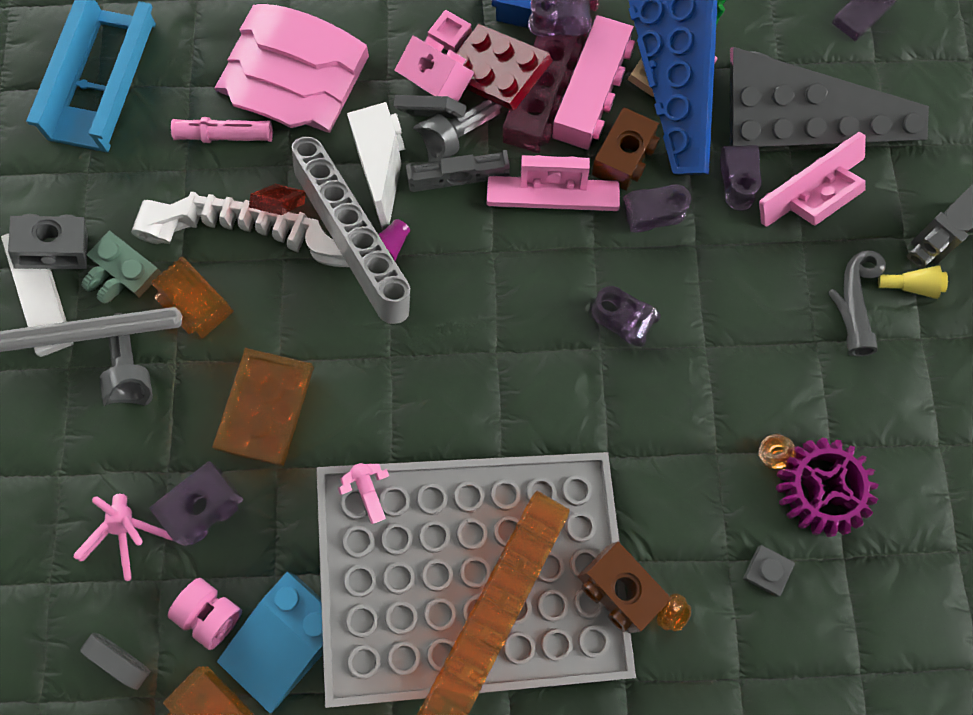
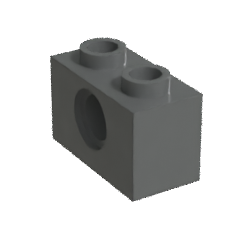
M36 214L10 216L8 254L14 269H87L88 233L84 217L68 214L60 215L59 217L39 216ZM47 238H56L51 242H43Z

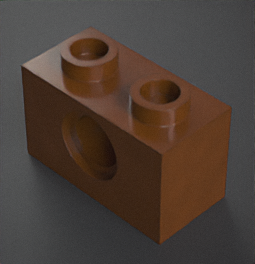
M623 107L594 160L592 175L602 180L618 181L619 188L627 191L632 180L638 182L646 167V164L642 161L646 154L652 156L659 143L660 138L655 136L659 123ZM623 148H629V149L633 150L634 152H633V153H627V152L623 151L622 149H623Z
M619 541L608 545L577 576L583 583L581 588L584 593L595 603L601 602L610 612L608 618L622 632L626 630L628 633L641 632L672 599ZM617 580L622 581L627 587L628 594L625 600H621L615 593Z

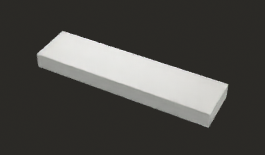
M9 233L1 236L27 326L34 327L67 322L51 269H14L8 254ZM74 343L34 347L37 355L43 357L74 345Z

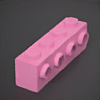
M599 15L596 16L555 117L553 139L589 150L593 139L599 140L605 124L601 117L603 112L609 113L615 98V94L611 93L613 86H620L626 67L622 66L624 59L630 60L636 41L631 40L634 26Z

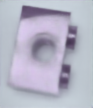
M208 461L149 509L175 543L187 546L188 544L194 545L206 537L209 533L208 528L218 520L224 521L231 517L238 510L237 505L244 499L221 469L211 461ZM205 498V510L199 515H194L193 506L195 502Z

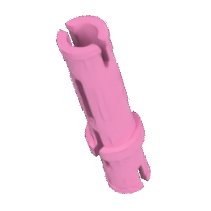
M201 117L200 120L172 119L171 135L173 140H201L203 143H211L212 140L272 142L273 127L271 121L268 120L217 121L211 120L210 117Z

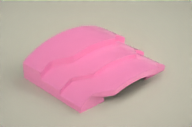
M253 5L240 28L241 36L227 59L228 64L218 80L215 90L228 95L233 107L257 113L290 128L306 124L330 133L369 57L367 45L346 31L307 13L277 5Z

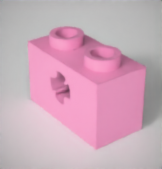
M412 36L395 71L433 96H448L459 101L474 74L472 70L464 66L466 59L450 49L447 54L442 53L444 46L428 36L425 42Z

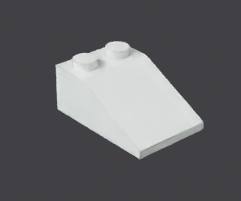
M386 102L347 113L356 149L382 231L390 224L402 164L399 151L405 150L397 114L390 115Z

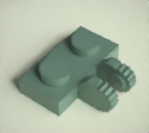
M109 230L86 254L98 266L92 268L88 275H85L81 285L90 292L96 290L111 275L113 278L107 280L97 293V299L104 304H108L125 287L137 297H140L162 272Z

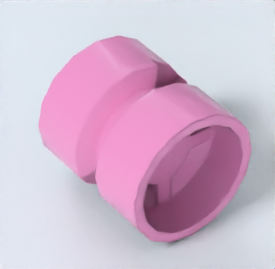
M198 578L191 582L175 599L169 609L168 618L183 630L193 629L192 637L208 650H212L234 628L242 614V609L227 597L218 599V590L204 579Z

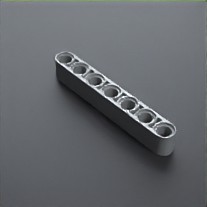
M301 137L295 140L292 144L295 176L378 316L390 324L403 322L409 316L410 286L322 144L313 137Z

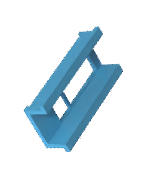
M74 0L26 122L29 125L36 126L48 141L109 152L111 147L109 142L150 31L156 25L150 14L153 8L151 3L138 1L134 15L131 16L101 10L96 0ZM101 24L128 29L107 86L89 83L85 79L79 81ZM77 86L81 89L90 88L104 91L97 112L70 107Z

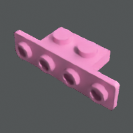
M861 132L856 133L825 156L817 159L812 165L791 177L783 185L765 195L759 201L761 224L768 227L789 211H793L816 226L864 192L865 180L848 170L865 158V135Z
M522 155L521 177H488L487 205L618 211L620 206L619 182L588 180L589 158Z

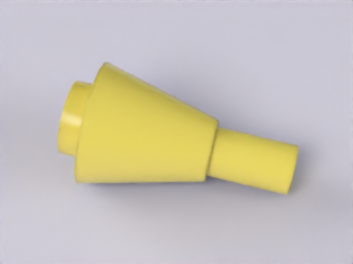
M940 265L906 272L902 275H880L878 277V288H898L938 299L941 292L945 293L948 286L947 272H942Z

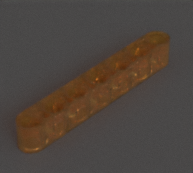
M537 490L533 494L417 715L469 714L570 512L569 508Z

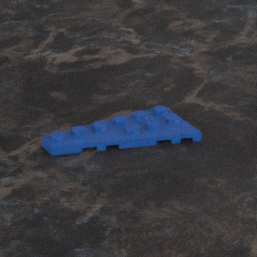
M628 0L630 4L628 9L631 20L634 21L637 30V42L649 87L652 88L656 104H654L656 113L662 123L663 139L672 172L675 175L709 174L717 0Z

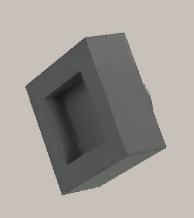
M760 545L754 553L743 580L775 597H779L783 592L795 562Z

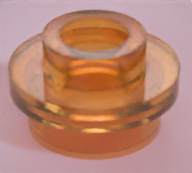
M781 434L767 436L763 439L759 448L761 462L771 469L787 467L789 465L786 461L788 457H796L794 443ZM778 451H782V453L779 455H773Z
M675 593L670 595L672 599L657 614V623L665 630H681L691 616V606L687 604L685 597Z

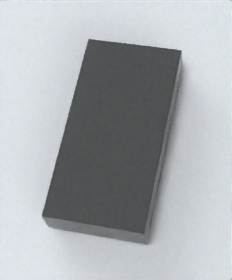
M395 95L393 105L402 112L419 117H431L437 113L445 118L465 117L466 105L448 96Z

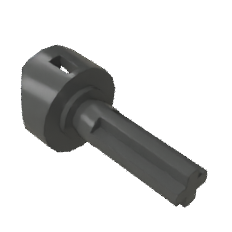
M486 99L465 111V117L453 118L448 121L443 115L436 113L415 125L413 129L421 135L425 142L428 162H440V159L449 158L458 153L460 148L458 138L501 114V105Z
M130 335L108 337L112 367L104 371L100 376L103 405L106 406L112 403L148 405L153 398L149 371L145 367L134 365Z

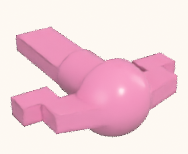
M359 463L354 465L348 473L340 478L343 486L338 487L340 495L352 491L350 483L355 481L371 524H374L386 518L370 475L375 474L378 481L388 477L389 474L387 469L382 471L379 464Z

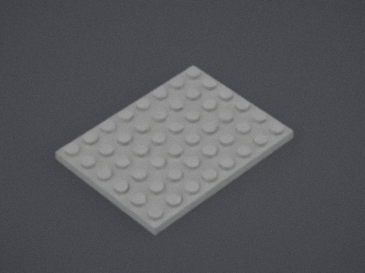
M608 452L379 464L382 471L387 469L389 476L378 481L375 474L370 475L386 519L371 524L355 481L350 483L352 491L342 495L339 493L338 487L343 486L340 478L348 473L354 465L317 467L325 708L636 678L631 633H628L627 630L622 632L608 618L610 612L601 602L595 603L584 593L581 588L583 583L577 577L608 545L619 541ZM617 580L615 593L621 600H625V584Z

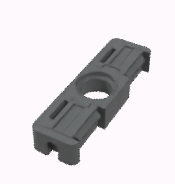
M502 150L501 153L474 157L471 154L440 159V162L406 165L411 192L488 181L489 176H510L507 150Z

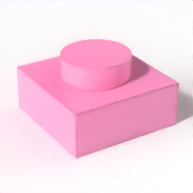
M445 10L428 31V37L442 44L444 49H450L456 53L472 32L471 24Z

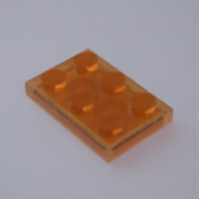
M245 348L212 448L217 451L284 467L314 370L312 363Z

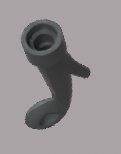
M866 250L859 252L848 262L844 273V299L834 289L828 292L845 323L848 334L846 338L847 348L850 356H869L878 351L876 334L871 331L860 276L863 278H874L880 276L885 271V259L875 251ZM870 262L873 263L875 267L869 269L863 267L862 264Z

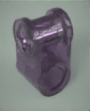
M531 0L530 8L532 14L529 17L528 27L537 36H578L587 33L592 27L589 0ZM543 1H545L544 10L541 7ZM544 19H545V21H546V27H545V28H543Z
M757 145L723 146L721 149L720 169L724 182L725 200L735 210L742 211L750 208L755 201V194L761 187L760 154Z
M673 184L649 190H636L625 195L623 202L630 231L639 233L681 223L691 203L689 191L684 186Z
M615 286L602 288L598 292L592 306V316L597 323L615 332L628 343L638 347L645 345L647 340L645 336L653 323H657L661 318L660 313L654 307L637 300ZM610 301L616 306L617 310L609 312L602 307L601 302ZM641 320L642 323L640 324V326L636 327L638 321Z

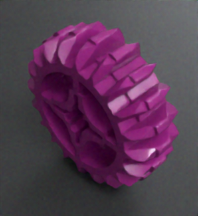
M827 438L819 439L817 444L812 440H808L803 443V448L796 446L791 450L792 457L787 456L782 460V464L786 469L779 470L776 476L785 482L778 484L776 490L786 493V497L779 500V504L781 506L790 504L792 510L787 513L789 519L796 516L801 517L798 522V528L804 529L811 523L813 535H819L824 530L827 537H834L838 531L842 535L851 533V527L857 529L863 526L862 518L871 517L873 511L868 505L876 504L878 498L869 492L878 489L879 484L870 482L868 479L869 476L874 474L875 470L872 468L865 470L862 466L867 457L860 456L856 459L853 456L855 446H849L843 451L841 440H835L831 445ZM822 460L834 465L827 471H822L817 467L812 469L806 464L809 461ZM845 475L850 482L851 490L845 483ZM830 478L828 481L830 488L828 489H831L832 492L824 495L823 487L826 485H822V482ZM801 483L809 491L808 501L803 494ZM828 502L835 506L841 505L846 509L843 514L838 516L827 515L819 510L827 505Z

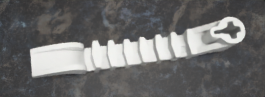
M190 192L188 197L171 205L144 200L131 231L134 236L146 242L170 244L174 232L189 227L196 228L200 217L205 225L215 228L219 217L220 224L230 230L233 229L234 223L238 219V227L240 229L251 232L255 222L256 231L265 236H268L271 226H274L272 237L282 243L285 242L287 234L291 230L287 238V247L290 250L299 252L305 239L312 257L317 262L335 267H349L336 243L324 233L318 220L310 219L302 212H299V214L290 213L286 208L278 210L271 208L268 204L263 203V206H260L248 200H245L243 203L234 201L231 197L219 199L211 194H208V197L199 196L196 192Z

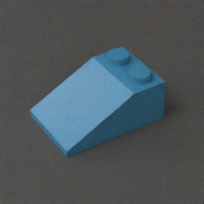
M286 572L259 602L217 660V663L270 714L323 655L321 598L297 575Z

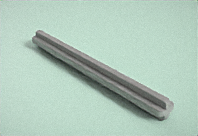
M171 307L0 331V352L178 328L182 325V314L177 308Z

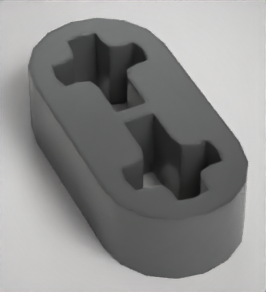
M93 632L80 649L84 656L130 688L138 690L150 674V670L144 664L98 633Z

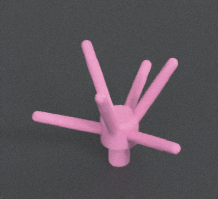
M114 495L112 506L99 497H93L92 502L105 512V520L74 553L76 560L84 561L109 533L118 535L124 580L130 581L132 576L126 532H128L131 539L138 546L143 541L135 528L171 541L176 539V535L132 518V510L127 506L128 498L126 495Z

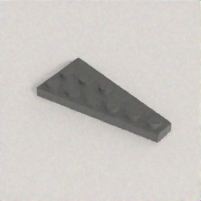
M730 48V148L841 144L858 132L865 135V143L928 140L929 106L740 48Z

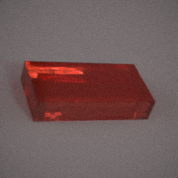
M275 183L251 193L249 208L283 215L305 204L306 193L304 190Z

